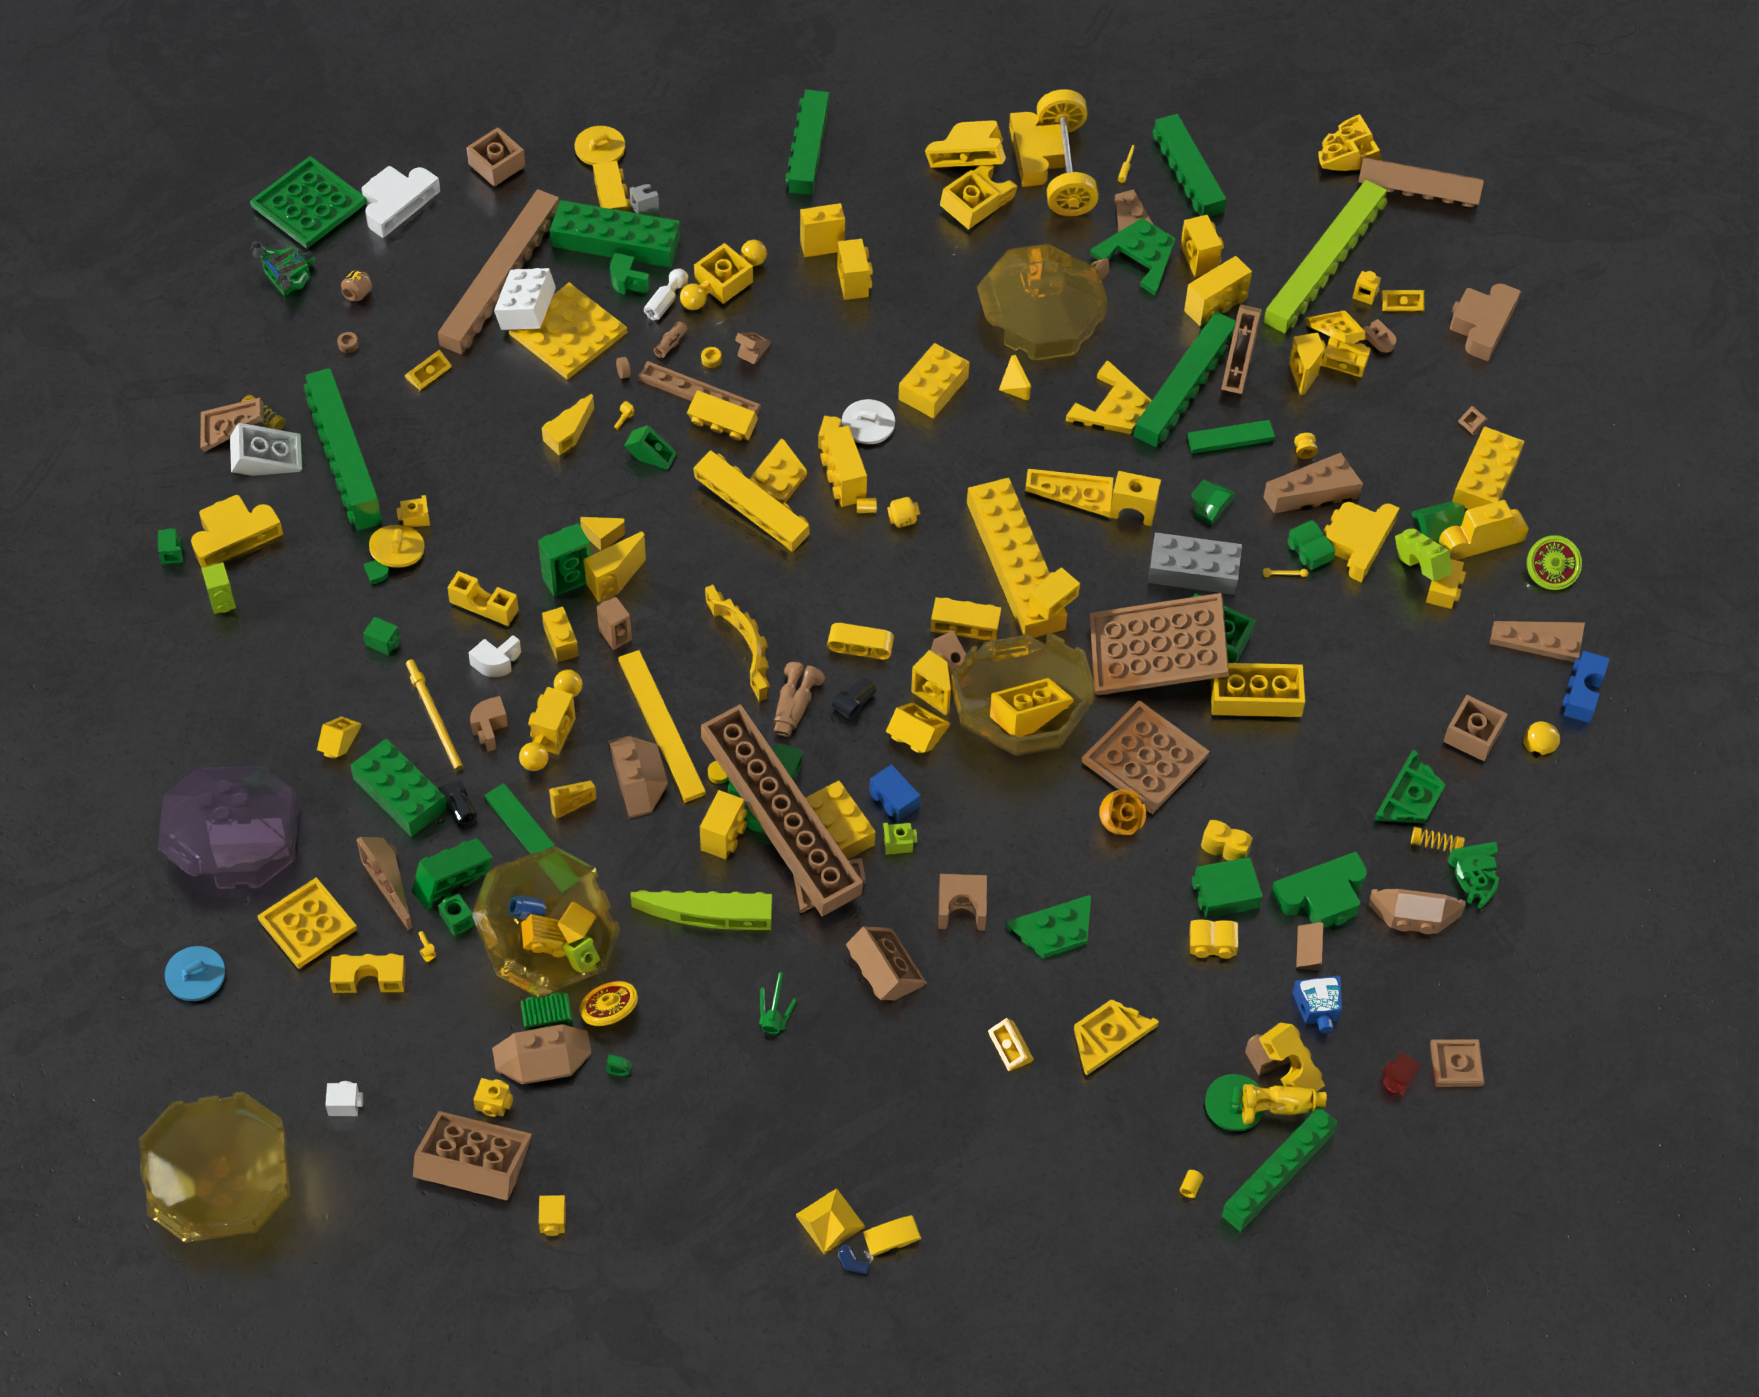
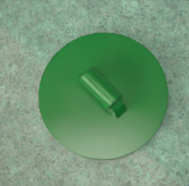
M1238 1074L1224 1075L1216 1079L1209 1086L1205 1097L1206 1111L1212 1121L1230 1131H1245L1257 1125L1262 1119L1265 1110L1257 1112L1254 1122L1250 1125H1244L1242 1117L1244 1084H1252L1260 1087L1255 1081Z

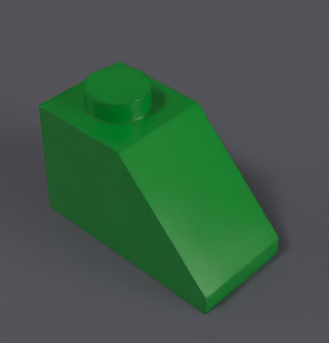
M649 425L633 430L624 445L639 461L664 469H669L677 454Z

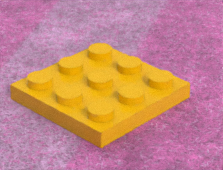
M317 877L258 915L260 923L298 969L357 930V925Z

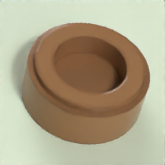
M352 332L342 333L337 339L338 348L344 353H352L359 347L358 337Z
M626 357L617 358L616 365L619 377L621 379L629 378L631 370L628 359Z

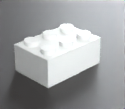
M549 268L510 270L494 309L501 330L541 328L556 289Z

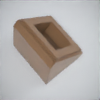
M1103 258L1093 262L1083 275L1087 279L1099 284L1110 272L1109 260Z

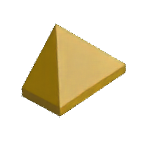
M1012 355L999 390L1028 400L1030 399L1031 385L1016 355Z

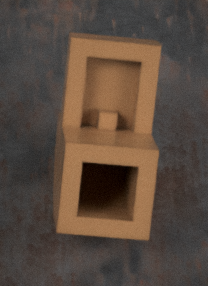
M500 696L480 702L474 707L470 716L473 736H479L480 743H485L488 752L497 749L493 730L508 726L506 712Z

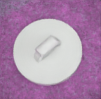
M860 400L848 406L844 411L842 427L849 426L854 441L862 444H876L886 440L892 434L895 428V416L892 410L880 401Z

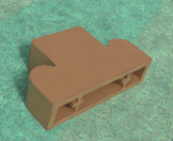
M1495 284L1492 286L1490 294L1486 295L1467 288L1460 302H1455L1452 309L1454 314L1450 329L1468 336L1465 349L1469 354L1489 361L1518 303L1520 290L1505 284Z
M1240 305L1221 390L1240 394L1244 390L1259 327L1260 308Z

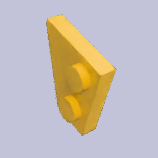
M592 781L556 787L549 790L552 814L556 819L597 799L596 787Z

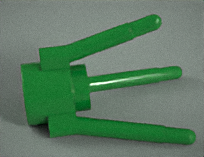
M782 972L778 974L772 1008L767 1013L765 988H760L759 1025L762 1026L761 1029L764 1032L770 1034H778L780 1029L785 1030L786 1022L797 1003V999L794 998L783 1018L781 1017V1012L777 1011L783 979Z

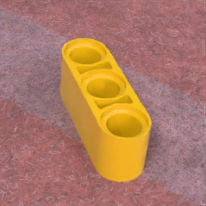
M834 623L830 629L827 647L831 651L888 659L891 655L894 635L887 630Z

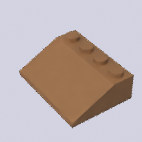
M438 1111L415 1152L413 1177L497 1199L508 1200L516 1184L532 1134Z

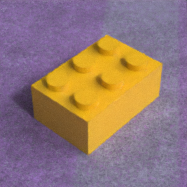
M1234 256L1188 284L1184 311L1199 326L1207 323L1215 311L1221 314L1228 312L1231 307L1238 303H1243L1247 299L1252 271L1237 256Z
M934 343L899 383V400L934 419L968 379L970 362Z
M849 426L824 431V440H821L823 453L820 456L823 466H827L828 481L829 483L833 482L834 497L839 499L841 507L857 504V498L867 497V474Z
M840 781L805 798L847 860L875 846L876 831Z

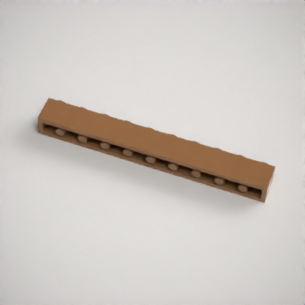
M538 189L536 190L439 330L438 338L441 347L462 355L465 349L471 346L474 336L481 331L484 321L492 315L493 308L498 302L510 270H522L526 260L528 261L531 258L532 251L536 246L540 245L545 232H549L559 205V197Z

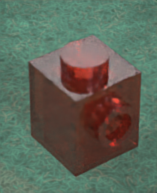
M1400 1052L1394 1062L1389 1061L1382 1072L1385 1074L1382 1084L1386 1085L1391 1092L1404 1096L1417 1077L1421 1064Z

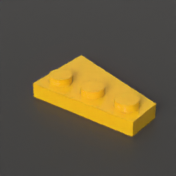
M1346 311L1305 318L1306 326L1344 343L1355 344L1359 340L1365 339V331Z

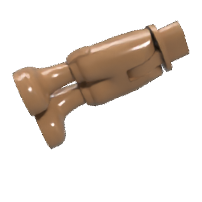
M790 662L785 666L784 674L788 677V682L779 691L780 698L774 718L775 727L773 732L785 737H790L792 730L797 728L808 703L811 701V687L820 686L825 680V675L820 670L808 665L804 672L803 665L798 662ZM804 673L801 687L796 691L798 680L802 678Z

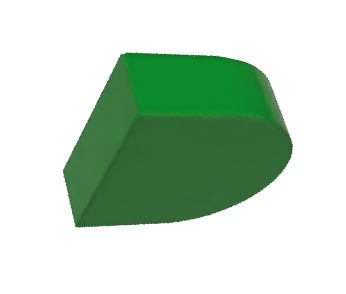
M376 560L363 564L371 585L388 578V566Z
M614 1055L608 1056L607 1073L618 1076L630 1074L632 1063L629 1060Z

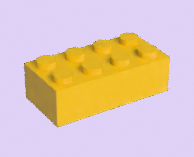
M1484 426L1455 489L1452 501L1464 505V508L1467 510L1500 501L1518 462L1524 441Z
M1228 663L1229 676L1210 679L1212 715L1302 717L1305 706L1303 665Z

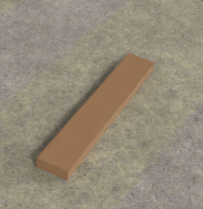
M649 361L646 362L638 375V381L690 401L693 400L698 390L754 411L756 415L761 410V404Z

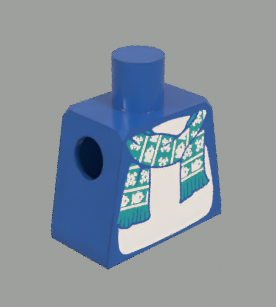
M1340 976L1296 980L1292 992L1305 1023H1318L1320 1033L1332 1032L1334 1030L1332 1022L1339 1020L1342 1010Z

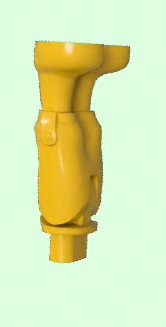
M1244 1084L1242 1096L1244 1125L1252 1124L1256 1113L1268 1110L1273 1114L1296 1115L1309 1113L1310 1110L1314 1112L1318 1107L1325 1109L1326 1092H1315V1089L1302 1087L1273 1086L1268 1089L1256 1087L1252 1084Z

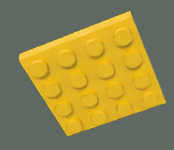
M571 283L566 284L553 294L541 328L509 330V334L567 380L628 333L627 327Z

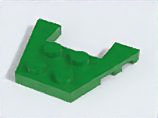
M1140 218L1092 248L1090 255L1097 260L1103 258L1109 260L1116 250H1120L1150 269L1140 282V287L1156 295L1172 253L1175 238L1144 218Z

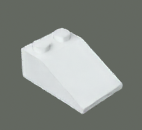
M243 423L237 424L230 436L232 473L258 476L302 471L301 434Z

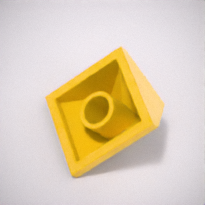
M837 1188L796 1214L798 1220L824 1254L865 1228V1225Z

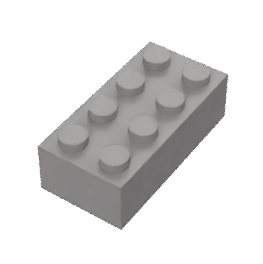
M1155 533L1148 583L1235 595L1242 544Z

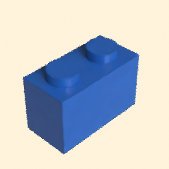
M892 764L870 779L869 792L874 800H879L884 806L886 813L889 816H894L898 822L920 807V794Z

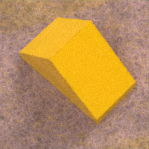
M581 517L580 519L583 532L588 540L600 551L608 548L625 535V519Z

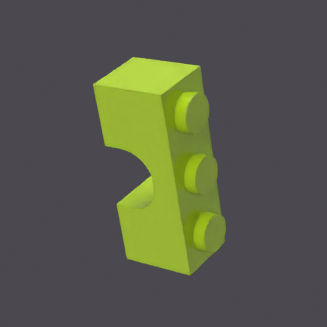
M1414 528L1407 529L1395 536L1398 559L1407 565L1412 566L1420 563L1422 574L1432 581H1437L1453 574L1450 551Z

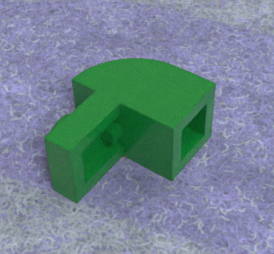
M614 253L610 263V276L613 288L623 295L626 294L628 289L648 293L650 289L649 274L635 271L634 257Z

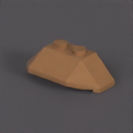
M632 736L609 740V749L629 819L651 814L668 785L657 744Z
M1372 889L1368 905L1390 928L1400 931H1419L1423 934H1438L1462 916L1466 903L1464 900H1458L1448 895L1403 889H1384L1381 891Z
M563 1024L514 1033L492 1048L496 1072L504 1074L521 1084L571 1076L583 1064L586 1058L588 1059L591 1055L588 1031Z

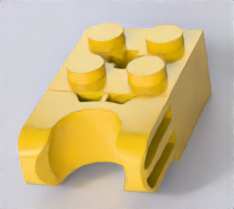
M981 165L974 171L970 170L943 189L940 206L967 229L979 223L1015 196L1018 186L1011 180L1004 183H994L991 181L993 165Z

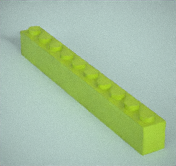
M1368 180L1363 182L1267 307L1263 323L1283 333H1286L1290 327L1293 328L1300 313H1305L1310 300L1314 301L1319 288H1323L1326 285L1328 276L1330 274L1333 275L1338 268V263L1346 259L1348 250L1350 248L1353 249L1358 241V237L1365 234L1368 224L1374 222L1379 209H1384L1387 203L1385 198L1386 189Z

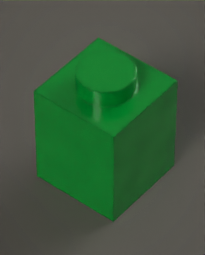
M377 617L373 618L363 632L365 645L386 655H389L393 649H396L401 640L398 626Z

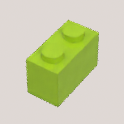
M224 563L201 568L214 614L236 609Z

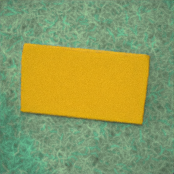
M1383 290L1381 292L1382 310L1424 311V290Z
M438 350L409 371L405 378L421 390L449 370L452 365L444 354Z
M571 902L557 925L567 942L572 943L586 935L596 916L578 903Z
M1006 1018L988 1030L1008 1071L1034 1061L1014 1021Z

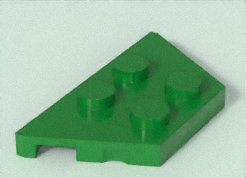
M1412 750L1379 808L1375 820L1426 823L1444 791L1445 784L1439 777L1434 775L1433 770L1428 764L1424 765L1421 762L1416 751Z
M1091 896L1081 897L1006 921V928L1021 937V941L1027 946L1032 947L1043 959L1087 945Z

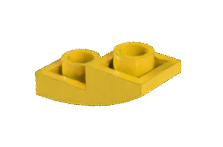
M912 1215L884 1223L863 1232L872 1256H877L895 1247L902 1248L921 1239Z

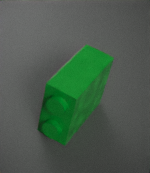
M1250 857L1197 866L1195 876H1192L1193 888L1198 890L1199 893L1198 905L1200 910H1204L1206 918L1259 909L1263 896Z

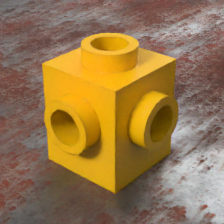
M481 1078L473 1099L475 1110L482 1111L485 1115L491 1117L496 1115L504 1117L506 1109H510L513 1102V1095L510 1093L509 1085L501 1080L491 1081Z

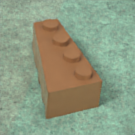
M1340 452L1267 482L1263 498L1274 513L1301 509L1302 506L1306 505L1315 507L1321 506V503L1332 501L1333 503L1342 502V499L1351 498V500L1359 499L1363 483Z

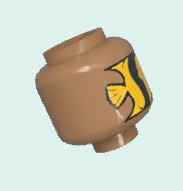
M358 270L352 271L341 282L343 296L350 301H361L372 290L370 276Z

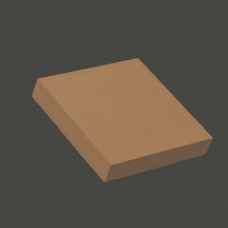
M1479 1039L1431 1040L1430 1047L1435 1087H1479L1484 1085Z

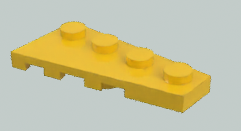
M1028 469L1025 491L1110 517L1113 478Z

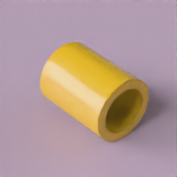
M857 498V513H877L876 498Z
M1188 1170L1180 1187V1192L1186 1197L1195 1198L1203 1181V1175L1198 1171Z

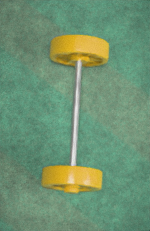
M1065 89L1052 91L1043 96L1037 104V117L1040 126L1061 125L1067 173L1059 175L1049 183L1047 187L1048 205L1053 212L1059 215L1078 216L1093 209L1099 197L1096 181L1087 174L1073 172L1068 133L1080 128L1085 123L1088 114L1084 97L1078 92Z

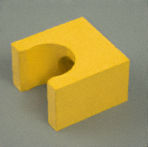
M1118 471L1113 490L1110 518L1117 519L1122 509L1131 508L1138 510L1144 515V525L1152 526L1161 479Z

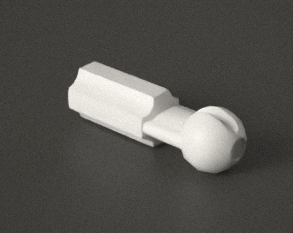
M674 269L670 272L668 285L660 287L644 307V313L647 314L648 318L652 320H659L675 300V291L684 288L688 284L687 272L683 269Z

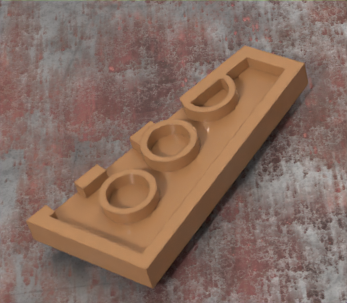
M1494 621L1490 644L1575 662L1576 658H1579L1585 623Z

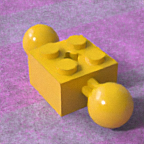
M749 240L744 243L741 248V255H739L724 243L694 264L695 282L698 284H688L680 293L682 305L689 310H698L704 306L708 293L722 304L727 302L753 283V266L762 264L767 257L765 245L759 240Z
M573 670L559 672L554 679V688L547 687L545 693L539 696L538 708L536 712L531 713L528 723L531 726L530 737L533 742L524 745L519 753L520 763L525 769L539 771L548 762V752L559 755L576 719L573 697L580 693L583 684L577 672Z

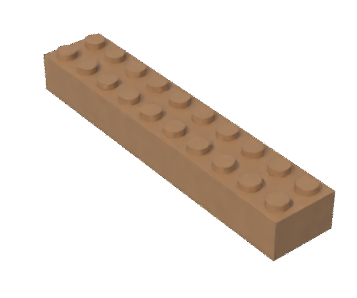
M740 704L702 724V740L739 795L744 799V802L821 916L862 895V880L742 705Z

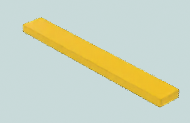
M640 650L618 657L622 670L684 803L706 796L703 784Z

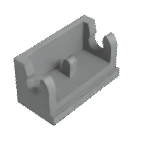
M649 184L635 188L630 187L631 212L660 217L659 195L657 191L648 194L644 193L645 190L651 189Z

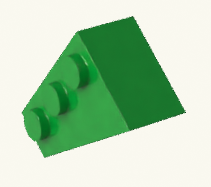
M478 838L464 841L459 846L445 849L432 857H425L419 862L412 893L428 911L433 907L432 903L440 897H450L452 895L450 891L461 884L463 887H466L488 873L493 857Z

